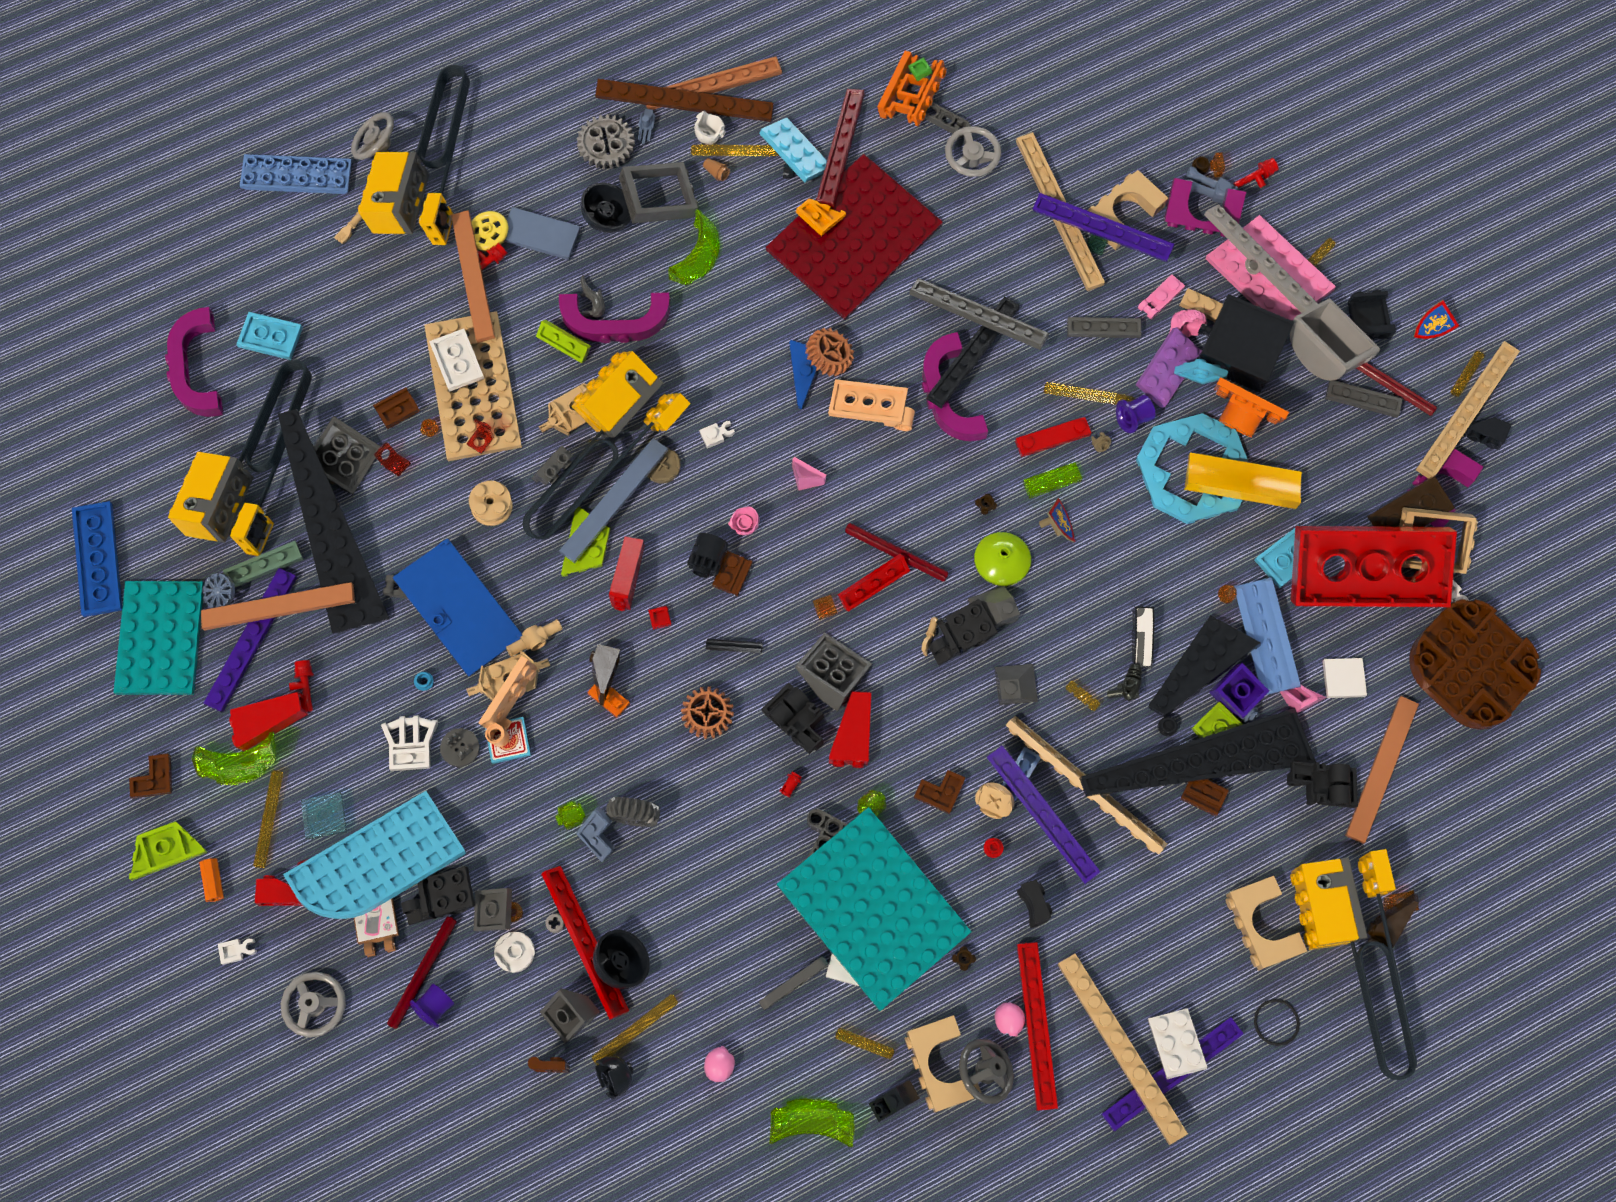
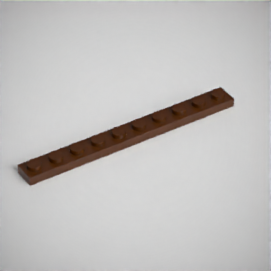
M598 79L595 94L596 98L694 112L706 111L708 114L771 122L773 111L772 102Z

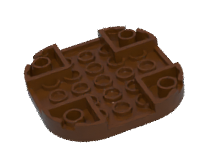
M1462 599L1452 603L1451 607L1442 610L1415 640L1410 650V669L1415 681L1422 690L1457 722L1473 729H1490L1506 721L1528 693L1537 686L1541 675V669L1538 668L1537 661L1539 655L1527 637L1521 639L1495 615L1497 610L1494 607L1480 600L1469 601Z

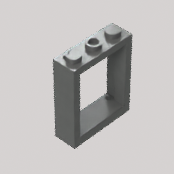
M684 162L622 167L619 180L632 224L694 218L699 205L698 201L695 200L694 188L690 184L689 172L685 168ZM677 175L685 205L653 208L641 207L633 179Z

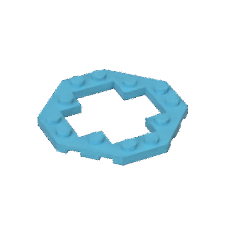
M1203 413L1154 426L1136 458L1138 467L1140 466L1145 486L1150 493L1153 507L1186 524L1204 518L1208 519L1219 516L1222 513L1237 511L1242 502L1241 499L1222 497L1220 499L1212 494L1203 493L1197 506L1163 489L1171 474L1154 465L1168 438L1186 446L1194 431L1226 447L1222 458L1248 462L1237 431Z

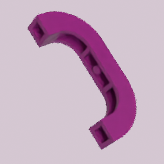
M651 293L649 311L643 317L635 320H589L579 312L577 294H559V308L565 326L575 336L592 342L610 343L611 341H619L620 343H628L629 341H640L650 338L663 328L670 313L669 293Z
M204 307L184 314L172 326L167 339L168 354H165V360L167 365H169L167 379L181 404L196 415L214 417L223 415L222 398L218 392L199 393L193 391L190 387L188 345L199 334L215 332L214 314L209 307Z
M958 332L947 334L937 339L926 352L922 369V389L927 395L941 378L939 373L941 363L947 359L958 357L963 349ZM927 400L928 409H932L937 424L951 437L963 441H977L987 438L988 429L983 415L970 418L961 417L952 411L948 401L941 409Z

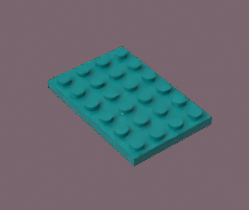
M125 581L114 694L194 695L201 610L204 596L202 590L203 586H205L203 581Z

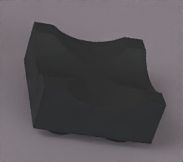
M1037 879L1021 884V888L1017 890V893L1028 908L1030 927L1034 928L1047 923L1051 919L1052 909L1050 904L1044 900L1043 895H1045L1042 884H1038Z

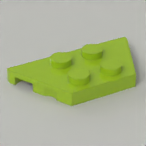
M580 507L574 512L569 538L589 515ZM606 526L576 563L565 557L561 576L565 577L570 573L578 571L580 573L587 571L589 568L603 566L610 528Z
M172 822L137 835L135 842L136 850L132 858L133 867L132 872L129 873V879L132 881L206 854L207 851L178 822Z

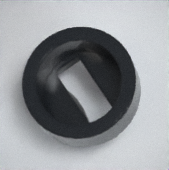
M784 164L782 179H792L795 176V172L789 165Z

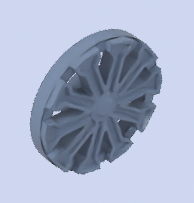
M221 573L212 574L211 577H208L202 590L205 603L210 608L230 605L235 595L233 580L228 575Z

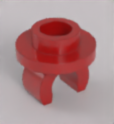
M997 838L988 839L983 846L984 853L990 858L999 857L1004 849L1002 842Z

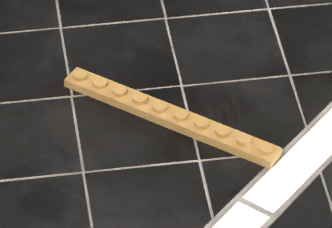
M1034 133L1018 137L1016 143L1040 193L1066 202ZM1053 219L1086 290L1090 291L1104 286V279L1080 229Z
M1505 341L1501 344L1420 462L1416 471L1428 479L1436 476L1520 352L1518 349Z
M1014 716L1006 724L1011 734L1016 737L1019 736L1028 748L1034 749L1039 753V757L1042 760L1050 762L1059 774H1064L1069 778V782L1073 786L1083 790L1079 778L1085 774L1018 717ZM1109 794L1087 797L1092 801L1095 800L1105 813H1110L1114 816L1119 825L1127 827L1132 836L1146 843V847L1150 851L1160 854L1166 847L1167 843Z
M1073 954L1058 963V967L1167 1143L1171 1145L1188 1134L1077 955Z

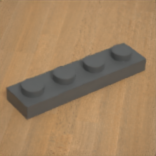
M1068 317L1067 337L1140 338L1141 318Z
M1334 380L1328 382L1325 395L1327 400L1395 418L1400 414L1403 400L1402 398Z

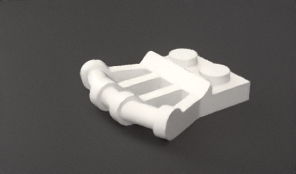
M414 715L412 718L400 716L399 719L388 724L386 722L381 724L389 743L390 771L430 768V742L437 729L438 720L433 719L431 721L421 718L419 715ZM413 725V743H406V726ZM420 725L429 728L424 742H420ZM399 727V744H395L390 731Z

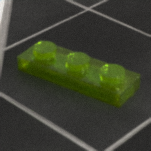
M1076 462L1024 479L1023 485L1029 499L1081 482L1083 478Z

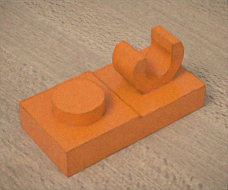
M594 684L587 693L599 703ZM610 687L603 707L618 718L630 705V702Z

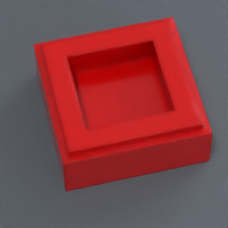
M667 606L648 610L653 630L671 626Z

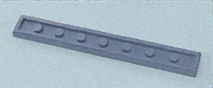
M653 438L559 552L573 563H576L668 452V448Z

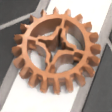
M831 327L827 330L823 328L815 331L809 337L805 346L807 348L805 353L808 354L807 360L812 361L811 366L815 365L816 371L821 370L822 375L827 372L829 377L832 375L837 376L849 369L854 359V351L851 350L852 344H848L849 339H845L843 334H838V330L832 331Z
M709 686L707 691L704 692L703 687H700V693L693 690L694 697L687 695L689 702L683 701V706L686 708L681 709V713L685 714L681 718L682 721H687L684 726L685 728L691 727L689 730L691 734L697 731L696 737L698 738L703 733L704 739H707V734H711L712 739H714L715 732L721 736V728L727 731L728 726L726 724H732V720L729 717L734 716V712L730 711L733 709V705L728 704L730 702L729 697L724 699L725 692L718 695V688L711 692V687ZM705 699V702L701 707H696L695 709L693 708L695 704ZM711 699L717 701L723 710L714 708L711 704ZM709 705L710 713L706 721L705 713L707 710V706ZM691 715H696V717L703 719V726L697 724ZM722 717L717 724L710 726V722L713 719Z

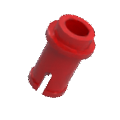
M793 771L787 775L788 779L779 791L788 798L791 797L798 783L801 784L800 780L802 777Z

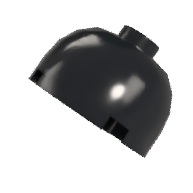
M610 1055L597 1060L596 1063L599 1064L595 1066L597 1078L602 1088L607 1087L609 1092L606 1095L611 1099H615L627 1092L632 1082V1065L629 1062L626 1063L623 1058L617 1055Z

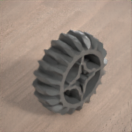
M613 797L609 799L606 808V815L612 821L631 826L654 827L660 818V808L657 805L639 799Z

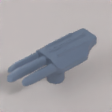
M645 109L640 114L638 140H641L642 131H644L643 145L646 141L647 131H649L647 142H649L652 129L654 128L655 115L653 109Z

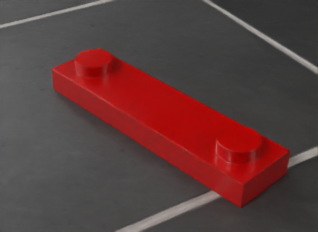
M1082 417L1015 439V443L1021 457H1025L1091 436L1092 432L1086 418Z
M901 554L897 555L837 594L844 609L849 612L910 572L904 556Z

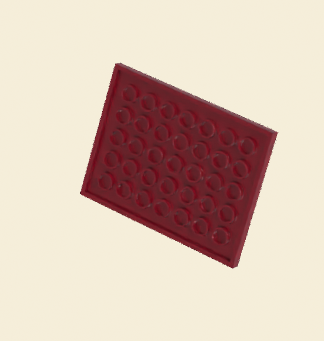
M863 154L843 173L835 206L830 207V209L837 212L845 211V217L821 236L798 216L766 246V251L846 320L942 226L943 222Z

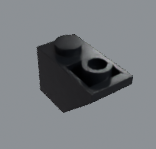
M1492 417L1470 425L1463 436L1468 437L1471 441L1485 444L1488 448L1498 450L1505 443L1512 424Z
M909 1080L870 1102L869 1105L878 1122L917 1101L920 1097Z

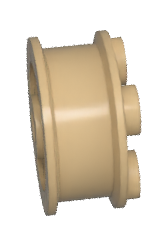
M481 482L473 488L469 496L471 512L474 518L481 524L487 526L499 525L506 521L512 512L513 504L510 493L500 482Z

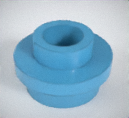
M420 672L414 678V685L420 691H427L434 684L433 676L428 672ZM427 679V683L422 685L421 681Z

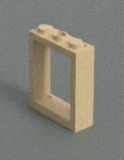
M1403 507L1399 527H1413L1414 516L1464 521L1457 562L1454 563V573L1466 574L1467 568L1471 564L1469 556L1470 551L1474 548L1473 535L1474 531L1476 532L1478 528L1477 518L1472 514ZM1408 558L1404 561L1402 567L1421 569L1422 561Z

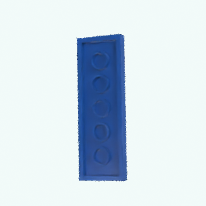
M110 501L73 507L72 518L81 615L88 617L122 611L113 505Z

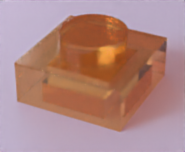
M1222 152L1215 153L1213 160L1210 161V169L1214 173V178L1222 177L1225 170Z
M831 595L813 600L819 620L837 615Z

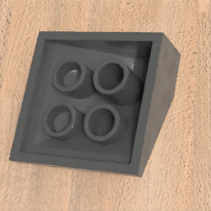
M334 416L313 444L330 484L352 495L382 448Z
M824 632L797 663L795 668L821 701L839 711L868 672L872 663Z

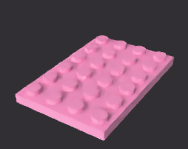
M1260 215L1243 227L1317 303L1335 290L1336 286ZM1228 239L1206 255V260L1253 305L1291 321L1301 314L1261 272L1253 275L1247 271L1245 267L1247 258Z

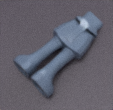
M1192 166L1188 168L1184 179L1193 181L1190 193L1196 192L1206 195L1217 203H1223L1227 188L1238 189L1237 186L1221 177L1219 180H1214L1202 175ZM1195 181L1200 182V183H1203V184H1206V185H1208V186H1210V187H1212V188H1209V187L1203 186V185H1201V184H1198V183H1196Z

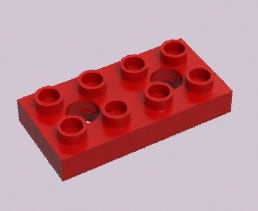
M1295 526L1291 602L1295 606L1451 607L1457 531L1451 527ZM1333 556L1342 557L1345 561L1344 569L1336 576H1327L1323 571L1325 562ZM1412 556L1419 557L1422 561L1421 569L1412 577H1405L1401 573L1404 561Z

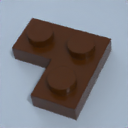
M169 753L148 756L149 775L129 778L130 798L172 794L171 755Z
M947 770L940 787L922 779L914 799L950 814L965 781V777Z

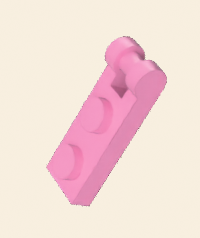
M1171 274L1152 294L1139 304L1138 309L1148 314L1147 317L1152 320L1185 288V285Z

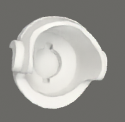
M702 111L696 116L698 120L695 123L694 129L696 137L700 142L714 144L720 137H724L726 133L724 130L725 125L720 117L708 114L706 111Z

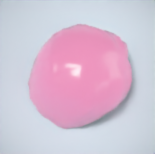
M747 506L737 509L733 513L728 525L733 530H736L739 535H750L758 529L760 518L755 509Z
M1011 1002L1003 1003L996 1008L995 1023L1001 1033H1008L1010 1036L1017 1037L1024 1027L1025 1016L1022 1009Z
M724 1046L713 1049L705 1059L704 1070L706 1076L714 1082L726 1081L733 1073L735 1066L734 1057Z

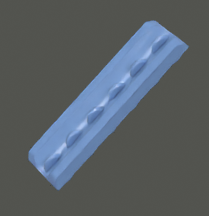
M244 154L240 188L262 191L346 194L349 189L352 159Z
M1272 577L1234 586L1246 635L1261 642V646L1251 651L1258 680L1269 690L1266 695L1301 687Z

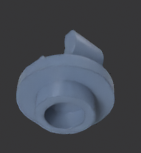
M1255 706L1241 719H1245L1246 724L1256 721L1259 717L1258 707Z

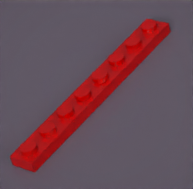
M558 866L544 871L541 875L609 1019L611 1020L629 1012V1009L620 990L605 984L595 972L593 952L597 941L562 867Z
M1038 942L1017 944L1036 1111L1058 1109Z

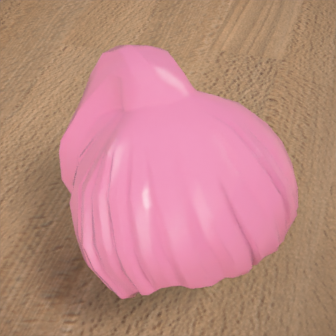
M1188 309L1179 311L1171 319L1170 331L1172 328L1177 327L1186 337L1198 336L1202 323L1207 324L1206 317L1198 310Z

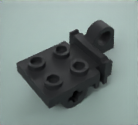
M978 599L945 617L947 623L944 624L941 618L936 621L945 638L932 642L929 645V649L937 664L941 665L957 655L960 656V649L967 652L972 647L975 648L986 643L990 637L998 634L981 601Z
M790 683L786 684L761 709L788 736L791 735L792 741L796 745H800L809 754L813 750L817 751L824 744L823 739L812 730L824 718V715L820 708H816L815 704L811 703L799 688L793 687Z
M1291 762V772L1287 774V785H1306V805L1318 803V805L1358 807L1357 768H1352L1348 764L1326 765V763H1322L1319 765L1318 762L1314 764Z
M463 866L427 877L428 879H423L417 883L420 899L407 900L401 903L403 914L407 916L408 925L437 919V917H443V915L447 914L452 915L467 911V908L475 906L468 867Z

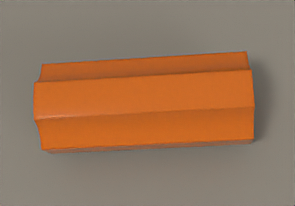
M210 858L199 862L205 901L215 902L224 899L218 859Z

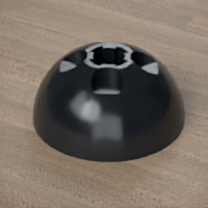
M595 183L587 187L583 192L580 204L581 213L584 220L593 229L602 233H614L626 227L631 221L621 188L610 183Z
M611 930L605 933L598 940L593 952L595 972L610 987L617 989L633 988L642 983L649 973L650 960L648 952L643 943L628 931Z

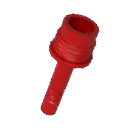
M1274 158L1265 160L1262 163L1260 162L1258 163V170L1234 182L1233 185L1240 188L1255 179L1261 189L1266 186L1262 176L1265 179L1269 178V176L1279 170L1278 164Z
M499 243L486 250L489 254L487 257L482 251H478L481 269H485L493 261L499 264L508 254Z
M310 660L294 662V678L301 681L289 683L290 691L302 689V694L306 700L307 712L313 711L308 677L314 676V673L312 672Z

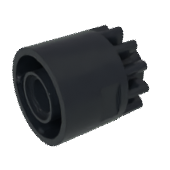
M698 533L687 565L699 577L708 578L711 575L716 577L729 544L718 536L709 533Z

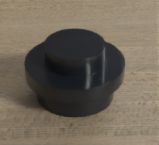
M1164 717L1158 723V730L1163 736H1172L1178 729L1177 722L1171 717Z

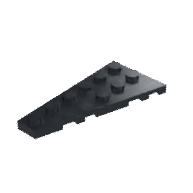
M1210 615L1148 705L1149 709L1163 717H1167L1182 706L1190 697L1198 694L1203 687L1211 684L1231 669L1235 663L1247 657V654L1260 647L1261 642Z

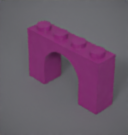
M1173 178L1164 216V222H1168L1167 226L1178 228V224L1185 225L1186 230L1195 231L1196 228L1203 229L1202 233L1212 235L1214 231L1220 232L1210 220H1197L1190 213L1188 200L1193 181ZM1227 188L1222 208L1239 224L1246 192Z
M1453 449L1436 475H1448L1469 487L1475 481L1483 466L1458 450ZM1418 474L1412 484L1415 487L1428 478ZM1438 518L1429 524L1434 527H1444L1449 520Z

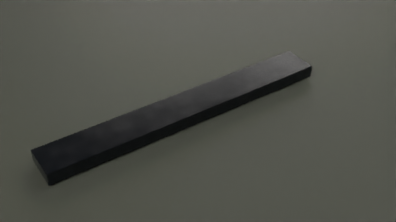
M1004 296L994 310L1013 317L1020 305ZM981 326L933 387L926 399L942 409L1000 333Z

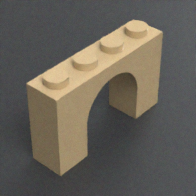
M1137 170L1133 174H1128L1121 185L1117 184L1108 196L1104 195L1100 199L1099 204L1091 206L1088 211L1123 224L1113 212L1115 204L1121 201H1132L1140 205L1150 216L1154 217L1166 206L1168 197ZM1104 239L1115 250L1121 246L1120 244Z
M1274 876L1234 890L1226 895V904L1229 910H1232L1234 913V923L1238 929H1241L1243 944L1246 948H1249L1251 962L1254 967H1257L1258 971L1307 952L1300 933L1272 941L1261 937L1253 926L1252 916L1255 908L1261 903L1282 895Z
M954 1015L906 1033L907 1037L904 1039L908 1050L912 1049L914 1057L911 1059L915 1070L919 1069L921 1077L918 1079L922 1090L926 1089L928 1097L925 1099L929 1110L933 1109L934 1113L975 1099L966 1090L962 1080L954 1083L941 1082L932 1075L928 1066L929 1054L933 1047L961 1036ZM975 1084V1088L981 1092L979 1084Z

